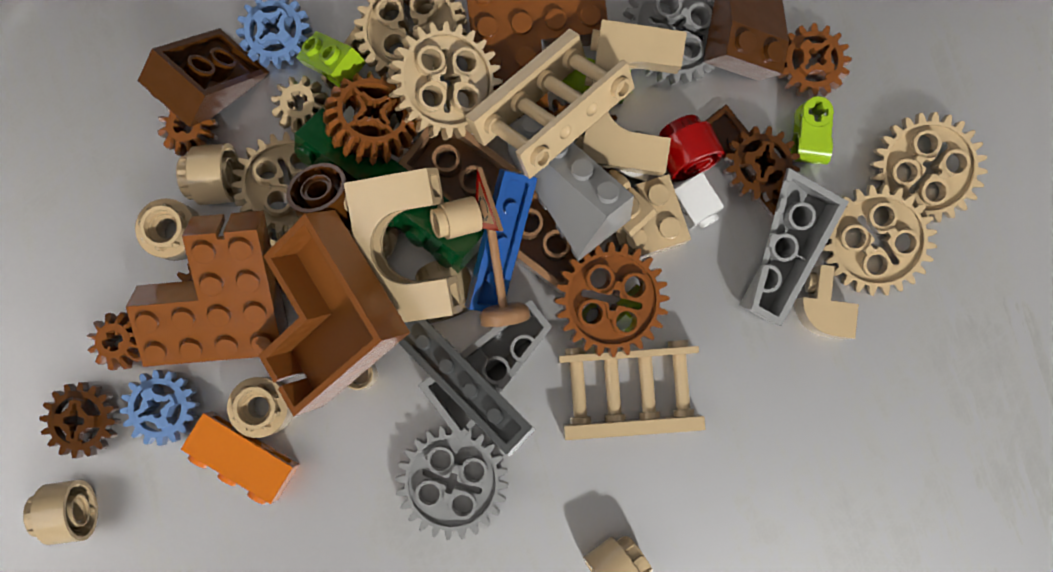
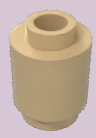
M473 196L438 204L436 209L430 211L432 229L437 238L445 237L446 239H452L482 230L483 221L480 207Z

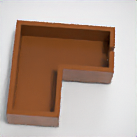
M467 0L470 31H475L473 41L477 44L485 39L487 42L482 49L484 53L495 52L493 58L489 60L490 65H500L501 67L493 73V77L503 80V83L494 87L493 90H497L568 29L579 34L582 46H590L593 29L600 30L602 19L608 20L605 0ZM548 93L536 102L537 105L545 110H549Z
M264 210L231 213L223 231L224 236H219L225 223L224 214L192 216L182 234V239L193 281L136 286L126 305V310L143 367L259 357L258 355L288 328L279 282L263 257L271 248Z
M336 210L305 213L263 255L299 316L293 324L258 355L274 383L305 374L307 377L278 388L293 417L325 406L410 333Z

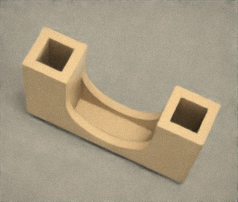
M602 19L600 30L593 29L590 51H596L594 64L608 72L621 60H625L628 62L630 69H646L677 74L682 67L687 32ZM586 76V86H592L596 83V81ZM607 112L584 132V135L581 134L576 139V145L602 168L661 177L666 173L671 138L628 131L620 127L612 119L609 112Z
M423 168L344 183L346 194L344 207L349 212L351 221L349 233L404 323L452 316L463 311L457 275L420 281L410 280L400 276L390 267L383 251L385 230L395 216L406 210L444 203L438 168Z

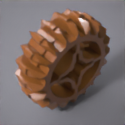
M372 71L367 74V78L363 79L356 72L353 76V82L343 78L340 87L334 86L331 90V96L327 97L325 101L326 110L323 112V122L326 124L325 132L327 137H333L332 144L334 148L343 146L342 153L344 157L352 153L356 154L357 163L361 162L363 157H368L372 166L376 163L377 157H381L386 164L391 160V154L400 158L403 155L404 148L409 149L413 144V138L418 134L416 132L418 121L414 119L405 123L404 119L408 114L407 110H395L396 106L401 103L400 97H389V94L397 89V85L387 82L386 73L380 79L374 78ZM351 106L354 109L353 120L347 123L343 113ZM395 113L400 125L393 131L389 120L390 116Z

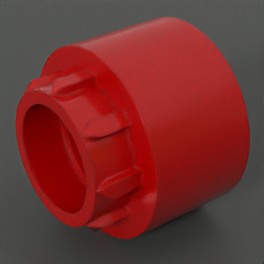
M691 114L680 117L666 125L659 133V136L671 138L666 169L674 182L687 180L701 172L707 171L725 156V151L711 124L708 121H701L696 115Z

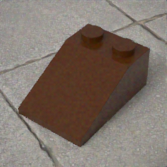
M714 0L703 62L757 81L782 75L789 44L783 0Z
M221 28L152 48L137 81L153 97L171 110L180 121L191 127L213 118L267 77L269 71L257 60L253 62L247 56V51H244Z

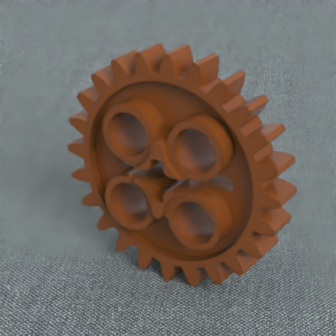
M607 242L605 252L598 245L592 250L593 255L588 253L582 258L580 263L574 259L568 260L573 270L571 273L560 271L562 277L566 279V283L555 284V288L562 291L563 296L553 299V302L563 305L564 309L558 311L555 316L557 318H567L568 321L562 325L561 329L564 332L574 330L570 337L573 343L583 338L581 349L588 351L594 344L595 354L601 356L606 347L609 356L614 358L619 347L626 355H630V344L632 343L637 348L643 349L641 341L643 336L654 340V336L650 331L651 327H663L656 319L657 315L668 314V311L660 307V302L670 300V297L660 294L659 290L668 284L664 281H656L655 278L662 270L661 268L649 269L653 261L652 257L639 260L641 249L635 248L629 255L628 244L622 243L616 252L614 243ZM597 268L603 269L606 274L605 284L599 288H595L590 281L592 272ZM634 276L639 280L640 288L635 295L629 296L625 291V283L630 277ZM585 289L606 295L613 293L615 297L639 302L641 308L634 309L618 304H611L609 308V303L584 297L581 295V291ZM594 303L598 308V315L593 321L585 322L582 317V310L587 304ZM628 311L632 318L631 324L627 329L620 330L617 327L616 319L621 312Z

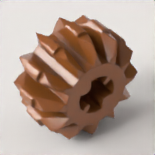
M167 107L166 109L170 113L169 116L158 117L159 121L166 125L157 131L159 136L166 138L163 145L169 150L175 149V154L180 157L184 156L193 146L208 145L206 143L208 139L212 141L218 140V136L211 132V130L219 126L215 119H208L191 126L192 130L187 134V130L184 129L186 124L180 121Z
M120 312L118 316L114 313H107L105 315V322L98 320L93 322L98 332L87 335L88 339L95 340V345L90 346L87 351L89 353H98L95 360L98 365L107 363L109 370H118L120 366L123 369H131L133 361L141 362L128 313ZM120 336H122L123 341L119 342L118 347H116L115 341H118Z

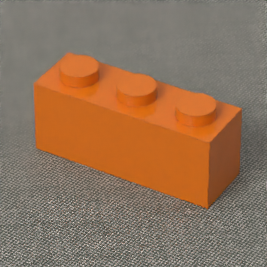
M213 411L205 412L201 415L181 448L182 451L189 454L187 459L191 463L201 468H206L207 466L219 473L217 477L222 482L234 487L237 484L248 490L247 496L263 505L266 502L272 504L279 500L300 465L258 438L241 434L233 427L230 421Z

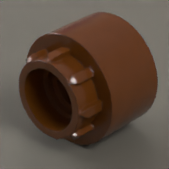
M330 163L314 164L306 167L294 176L288 185L286 197L299 219L305 213L336 210L346 228L351 223L349 212L344 207L346 197L344 183L349 181L338 166Z

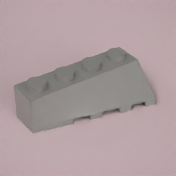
M526 114L509 125L527 139L532 138L544 127ZM573 142L551 160L546 167L534 175V177L538 178L535 187L538 200L544 210H548L556 222V228L561 236L565 237L572 247L571 251L577 261L631 219L634 195ZM508 143L510 157L519 171L524 174L515 152L517 149Z
M787 168L761 266L739 306L768 322L782 326L849 201L796 171Z
M531 299L525 303L530 310L531 317L529 320L514 325L494 327L460 353L499 393L552 328ZM430 376L418 386L461 442L476 423Z

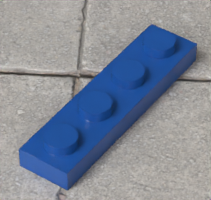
M500 168L492 198L504 230L496 231L507 296L538 178L533 176L529 179L523 173ZM484 229L465 302V306L469 310L480 312L487 307L498 304L487 229Z

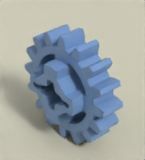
M255 0L256 6L254 8L246 4L244 8L248 12L247 17L238 16L237 18L244 28L237 29L236 34L241 39H244L239 45L244 51H249L247 56L253 62L259 59V63L265 68L268 67L270 61L273 62L277 69H281L283 60H286L291 66L294 65L292 56L298 55L301 51V46L308 39L305 34L313 32L310 24L305 23L309 19L307 13L300 11L301 6L296 0L290 4L289 0H267L265 2ZM255 24H256V25H257V33L253 36L254 27H255ZM296 25V32L293 38L291 30ZM274 28L275 30H279V32L277 34H274L273 32H270V30Z
M153 370L152 377L148 373L139 375L141 384L138 382H130L128 384L133 392L132 394L122 395L121 398L128 402V407L120 409V413L128 414L129 419L123 423V426H134L135 429L131 435L133 438L144 435L143 444H152L156 439L157 445L162 446L167 445L168 438L172 443L181 440L179 431L184 434L192 431L187 423L188 421L198 420V416L192 413V408L200 406V402L191 400V396L197 390L185 388L188 383L187 378H180L176 381L177 372L168 371L164 377L162 370ZM158 384L166 385L175 392L171 394L166 393L163 387H159ZM170 401L160 410L161 413L150 414L160 406V402ZM181 406V413L178 419L177 415ZM145 423H155L157 429L161 428L162 431L152 429Z

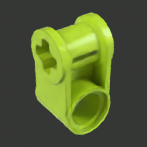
M812 97L795 110L792 141L795 144L790 149L791 154H800V158L794 162L827 165L831 160L834 110L831 102L825 97ZM812 109L813 114L818 115L817 120H815L814 115L809 114L808 111Z

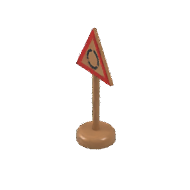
M482 166L477 167L476 201L482 215V228L487 229L498 298L497 305L487 307L480 313V324L483 327L514 325L529 320L531 317L530 310L524 303H507L496 231L504 230Z

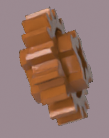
M812 23L808 31L801 25L796 29L795 35L793 33L788 34L789 44L784 72L777 77L778 79L786 77L789 80L785 85L787 90L792 86L797 87L796 96L798 97L805 91H808L810 99L816 97L819 91L825 97L831 93V88L835 90L843 84L841 79H844L850 73L847 68L843 67L852 61V57L844 56L843 54L849 48V45H840L838 43L842 36L840 32L833 37L829 35L830 26L828 25L822 31H818L816 23ZM820 54L821 56L817 59V63L806 69L805 66L809 63V60ZM792 58L795 60V69L792 63ZM806 79H814L816 82L808 81Z

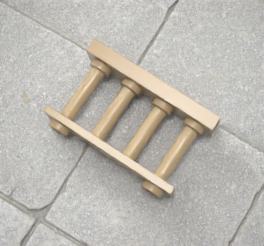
M568 29L465 115L476 141L483 146H486L496 136H499L516 148L515 152L526 177L531 179L612 107L624 99L635 87L627 61L621 60L609 72L586 59L579 34ZM575 69L596 81L583 94L562 82ZM549 91L570 104L556 117L536 104ZM523 113L544 126L530 139H527L509 126Z
M688 340L668 341V348L630 351V355L617 352L614 358L609 356V353H602L601 356H597L595 353L586 354V351L581 348L565 349V356H558V363L569 362L573 417L570 418V424H563L564 439L578 440L706 430L705 417L699 414L695 415L694 409L690 407L686 354L699 353V346L689 347ZM672 355L677 410H673L674 416L660 417V411H656L652 356ZM638 357L642 412L639 413V419L626 420L625 414H622L618 359ZM604 360L608 409L605 421L591 422V416H587L583 361Z

